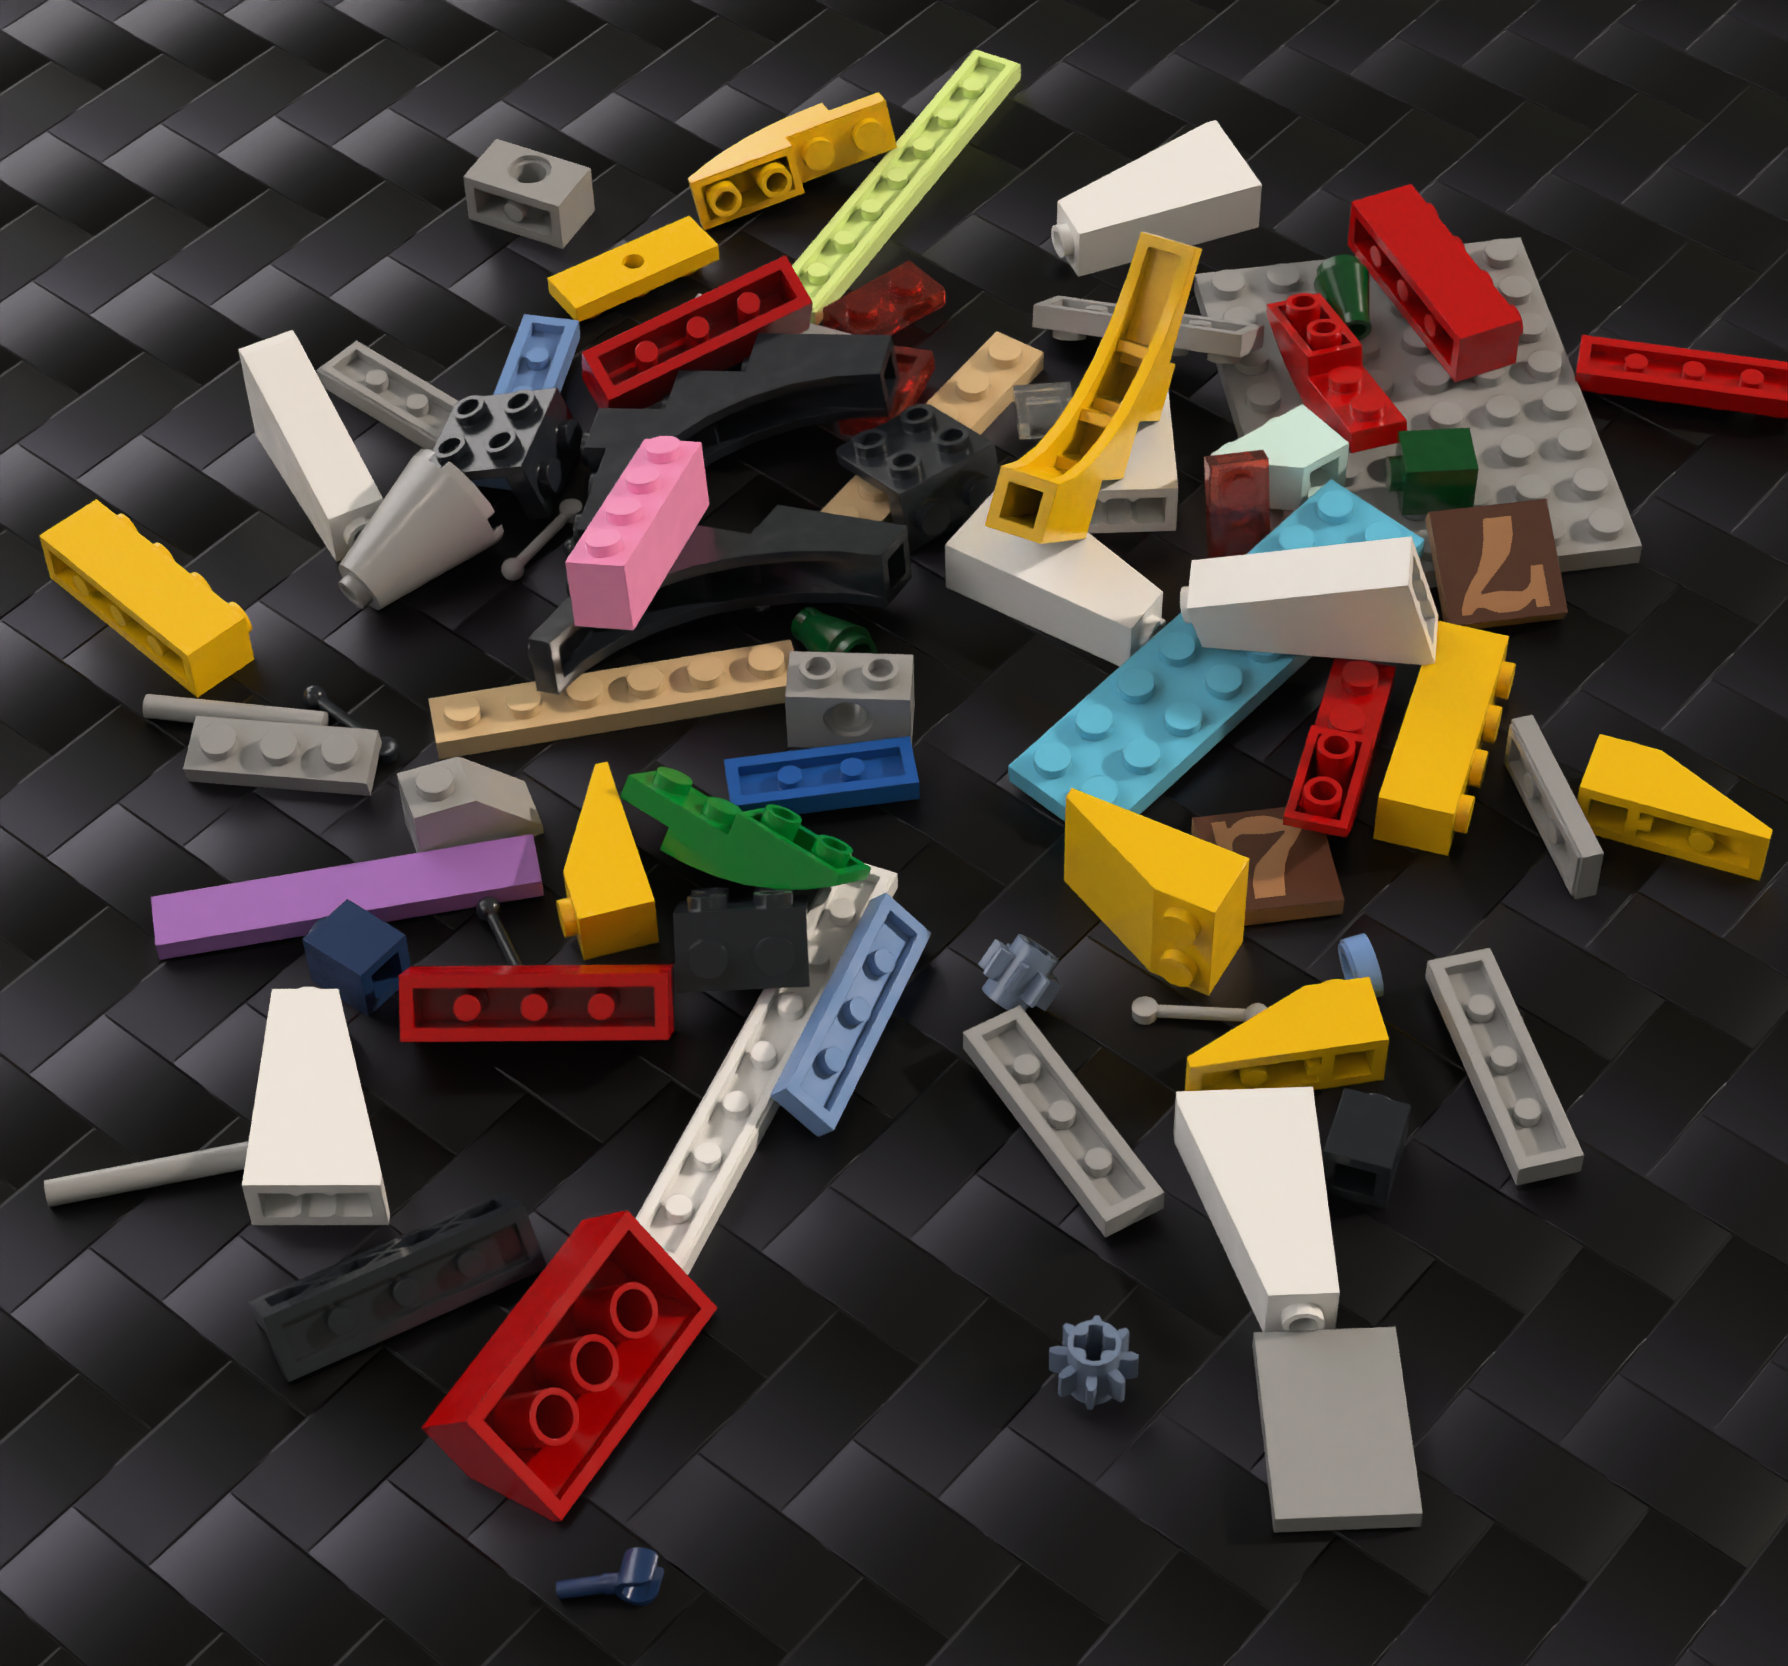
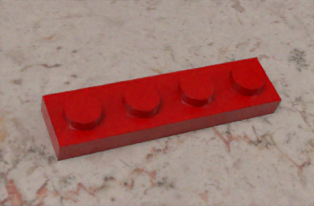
M1582 335L1575 375V381L1578 382L1581 391L1788 419V362Z

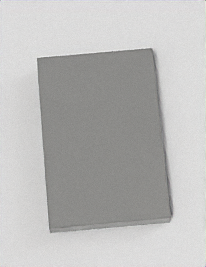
M1396 1327L1254 1332L1252 1347L1274 1533L1421 1527L1423 1512Z

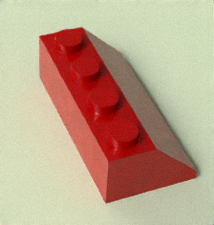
M628 1210L583 1219L421 1428L471 1479L553 1522L562 1521L718 1307Z

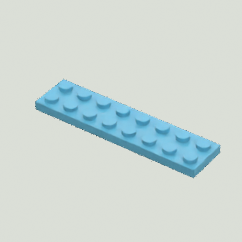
M1330 479L1247 554L1412 536L1417 554L1421 558L1423 556L1425 540ZM1180 613L1008 766L1009 781L1063 821H1065L1066 795L1071 788L1140 815L1312 656L1205 648L1201 646L1193 624H1186Z

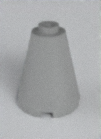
M421 449L411 458L338 566V570L343 577L338 582L339 588L360 609H364L369 605L376 610H381L492 547L502 538L504 533L502 524L492 530L487 520L495 511L480 490L450 461L442 468L429 461L436 454V452L430 449Z

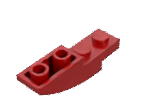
M1298 293L1288 297L1285 301L1266 304V313L1275 341L1305 407L1349 442V451L1351 453L1397 443L1398 431H1407V420L1364 368L1362 344L1320 293Z
M1334 658L1315 725H1311L1283 816V825L1345 838L1348 836L1360 809L1380 746L1382 726L1395 683L1396 666L1366 660Z

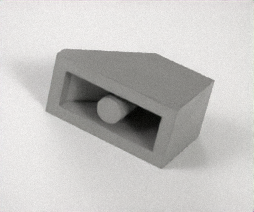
M459 756L397 773L405 823L417 853L533 834V836L544 834L543 824L527 785L523 780Z

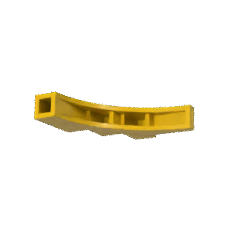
M1140 233L1113 315L1088 370L1074 396L1042 440L1019 460L1001 466L985 526L1039 544L1086 538L1102 480L1123 479L1139 421L1160 420L1176 365L1170 363L1202 252L1201 248L1150 233Z

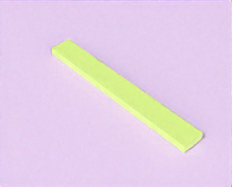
M974 49L896 142L897 148L887 152L796 260L792 267L813 302L810 323L819 325L1021 79V64Z

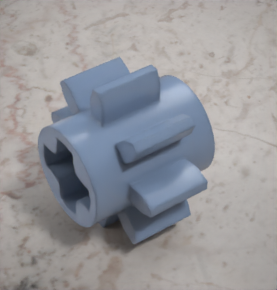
M1018 934L1013 943H1007V945L995 939L978 964L984 969L983 974L989 977L982 987V991L1006 1010H1011L1020 1005L1026 1012L1029 1006L1034 1008L1036 1005L1043 1011H1046L1063 987L1057 981L1058 977L1052 973L1059 960L1042 945L1022 934Z
M1094 1316L1092 1320L1084 1321L1075 1327L1069 1323L1064 1324L1063 1346H1053L1049 1349V1370L1059 1373L1058 1395L1065 1397L1071 1394L1076 1400L1085 1403L1089 1410H1093L1095 1405L1105 1403L1112 1398L1122 1402L1125 1399V1379L1138 1377L1139 1354L1128 1351L1129 1330L1127 1328L1116 1330L1112 1325L1101 1321L1100 1316Z

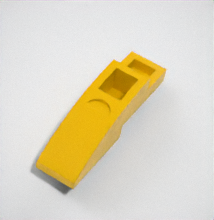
M878 92L832 110H828L823 103H820L757 131L717 155L688 178L702 228L707 230L804 194L805 191L802 184L804 182L897 148L886 100Z

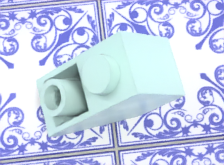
M1302 404L1280 417L1270 419L1263 426L1234 442L1224 444L1217 451L1213 452L1210 461L1208 497L1216 504L1295 511L1330 479L1343 487L1345 486L1349 442Z

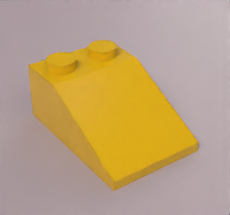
M1071 788L1066 795L1064 881L1150 972L1163 977L1173 985L1188 987L1209 996L1243 942L1250 858Z

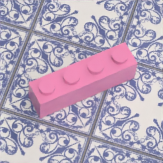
M658 436L652 439H644L565 561L575 626L621 630L635 629L710 505L701 442L679 441V439L673 436Z

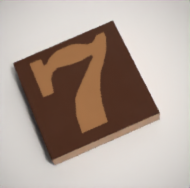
M1547 499L1428 513L1425 521L1443 622L1482 629L1565 618L1568 609Z
M1286 807L1192 818V836L1250 858L1244 926L1343 914L1344 897L1326 834L1283 825Z

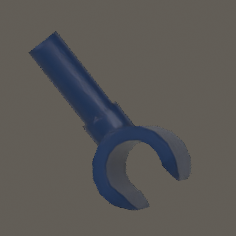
M633 1547L625 1552L619 1573L608 1572L599 1576L556 1581V1593L558 1599L597 1594H616L627 1603L645 1606L656 1598L664 1575V1569L656 1567L659 1557L655 1551L642 1547Z

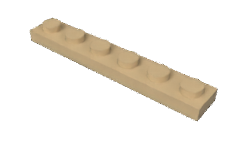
M996 331L926 404L932 405L981 435L1044 369V352ZM857 475L820 511L893 523L888 495Z
M791 640L583 673L559 695L537 691L536 682L533 681L429 698L438 758L441 760L785 703L789 652L794 651Z

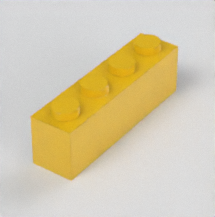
M96 499L39 535L50 578L197 698L254 660L249 633L252 631V625L244 610L235 602L227 603L215 594L207 581L199 573L192 572L190 574L177 564L170 552L158 542L152 544L138 533L132 521L124 514H114Z
M1438 621L1435 664L1421 665L1378 796L1373 839L1448 856L1455 831L1467 833L1475 803V797L1467 795L1469 786L1481 788L1489 751L1481 750L1483 741L1495 742L1503 708L1495 705L1496 698L1507 700L1513 683L1516 663L1505 661L1509 636Z

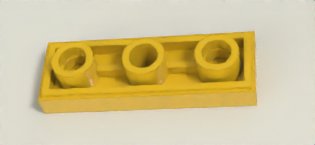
M687 216L548 277L549 293L574 320L581 322L598 317L610 308L630 299L645 296L657 287L677 278L689 276L698 269L718 261L719 247L690 216Z

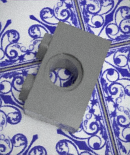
M496 139L463 176L469 219L561 249L568 244L595 211L591 168Z
M790 651L785 691L788 747L818 748L910 736L912 745L915 707L914 655Z

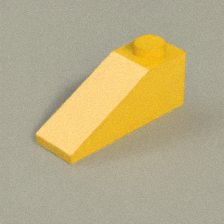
M1599 734L1580 784L1577 802L1594 835L1760 881L1773 831L1771 828L1662 750Z
M608 762L595 764L563 870L567 898L556 900L564 937H577L584 960L659 942L655 900Z
M1370 977L1349 980L1331 979L1321 984L1303 986L1189 1055L1186 1065L1185 1091L1313 1087V1090L1384 1080L1389 1037Z

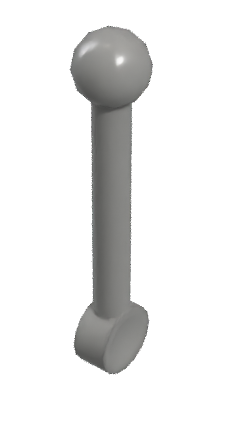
M577 499L562 501L559 505L560 514L516 558H509L503 562L501 566L503 577L511 581L520 579L524 574V566L567 523H574L577 513L583 512L582 503Z
M1143 996L1133 1001L1132 1018L1135 1022L1142 1025H1149L1155 1022L1157 1018L1245 1022L1267 1009V1007L1261 1003L1251 1004L1247 1009L1158 1005L1155 999Z

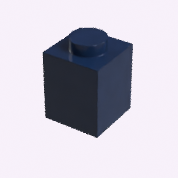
M346 899L329 916L320 918L312 926L308 935L302 939L311 980L324 989H338L341 1000L368 1017L399 989V975L411 966L405 934L349 899Z

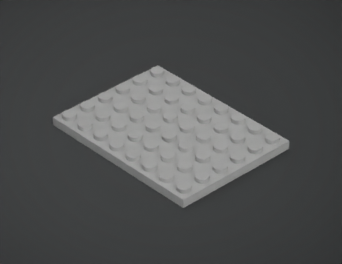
M1521 238L1495 239L1464 244L1466 252L1481 270L1488 272L1494 286L1504 299L1518 309L1523 321V334L1519 337L1515 364L1458 382L1453 381L1370 275V322L1372 331L1367 337L1359 340L1362 344L1363 366L1406 418L1407 431L1470 428L1479 468L1473 507L1547 499L1560 572L1639 563L1642 544L1578 382L1575 381V374ZM1327 259L1195 274L1194 293L1201 316L1264 325L1263 348L1243 356L1240 363H1216L1238 438L1263 426L1270 419L1280 417L1302 404L1304 405L1275 341L1266 313V304L1285 301L1288 297L1298 293L1317 294L1314 289V281L1317 277L1316 272L1320 264ZM1397 443L1351 453L1348 450L1344 488L1425 540L1423 556L1419 559L1429 588L1437 587L1425 521L1428 514L1402 516L1397 492H1388L1386 487V457L1396 455ZM1260 508L1267 534H1270L1294 511Z

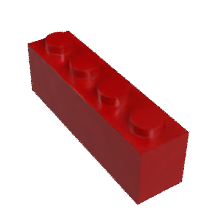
M1412 184L1351 202L1347 245L1369 270L1370 275L1454 382L1516 363L1519 337L1523 334V321L1518 309L1504 299L1494 286L1488 272L1478 267L1466 252L1462 240L1458 236L1452 235L1439 219L1435 207L1431 203H1426Z
M784 255L583 351L582 379L598 408L645 409L663 400L665 394L671 393L679 370L723 371L742 362L744 357H750L758 333L800 334L809 330L813 302L788 258Z
M674 964L410 966L399 975L400 1042L669 1040L675 1030Z

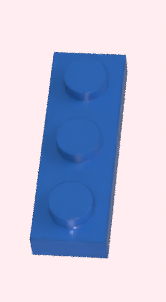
M910 736L724 759V772L729 801L737 805L742 812L765 808L768 804H774L788 808L796 814H805L920 799L919 778Z

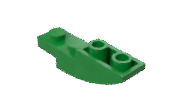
M658 767L656 771L629 775L620 795V798L669 827L660 848L661 851L686 865L722 879L744 885L777 890H809L865 880L871 870L870 866L851 856L853 849L845 842L828 835H817L800 825L802 822L801 817L792 810L779 805L768 804L765 808L742 812L737 805L718 797H707L691 787L693 781L690 777L672 768Z

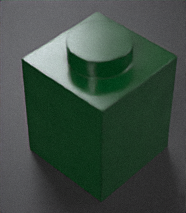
M1470 428L1398 431L1396 455L1386 457L1385 479L1388 492H1397L1402 516L1425 515L1433 511L1474 506L1479 468Z

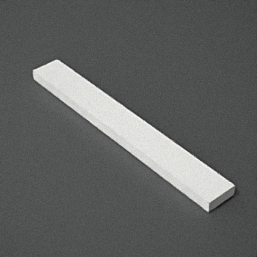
M866 864L871 867L867 879L819 889L807 914L810 987L763 989L635 1218L687 1275L691 1271L780 1106L770 1094L869 901L884 893L889 894L893 898L898 888L897 873Z

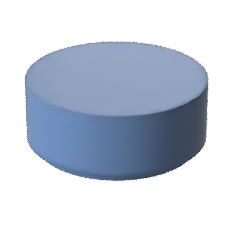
M1362 933L1340 940L1338 954L1345 980L1370 977L1376 998L1382 997L1384 995V985L1380 967L1366 934Z

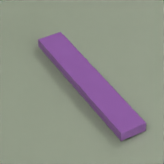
M533 834L153 896L151 897L155 945L159 960L305 936L308 935L312 926L320 918L329 916L346 899L354 902L382 921L389 922L477 907L479 900L484 897H493L502 903L544 896L534 836Z

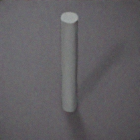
M146 694L143 701V716L149 719L194 723L196 716L322 726H328L329 723L326 711Z
M249 1141L44 1180L47 1204L49 1207L244 1170Z

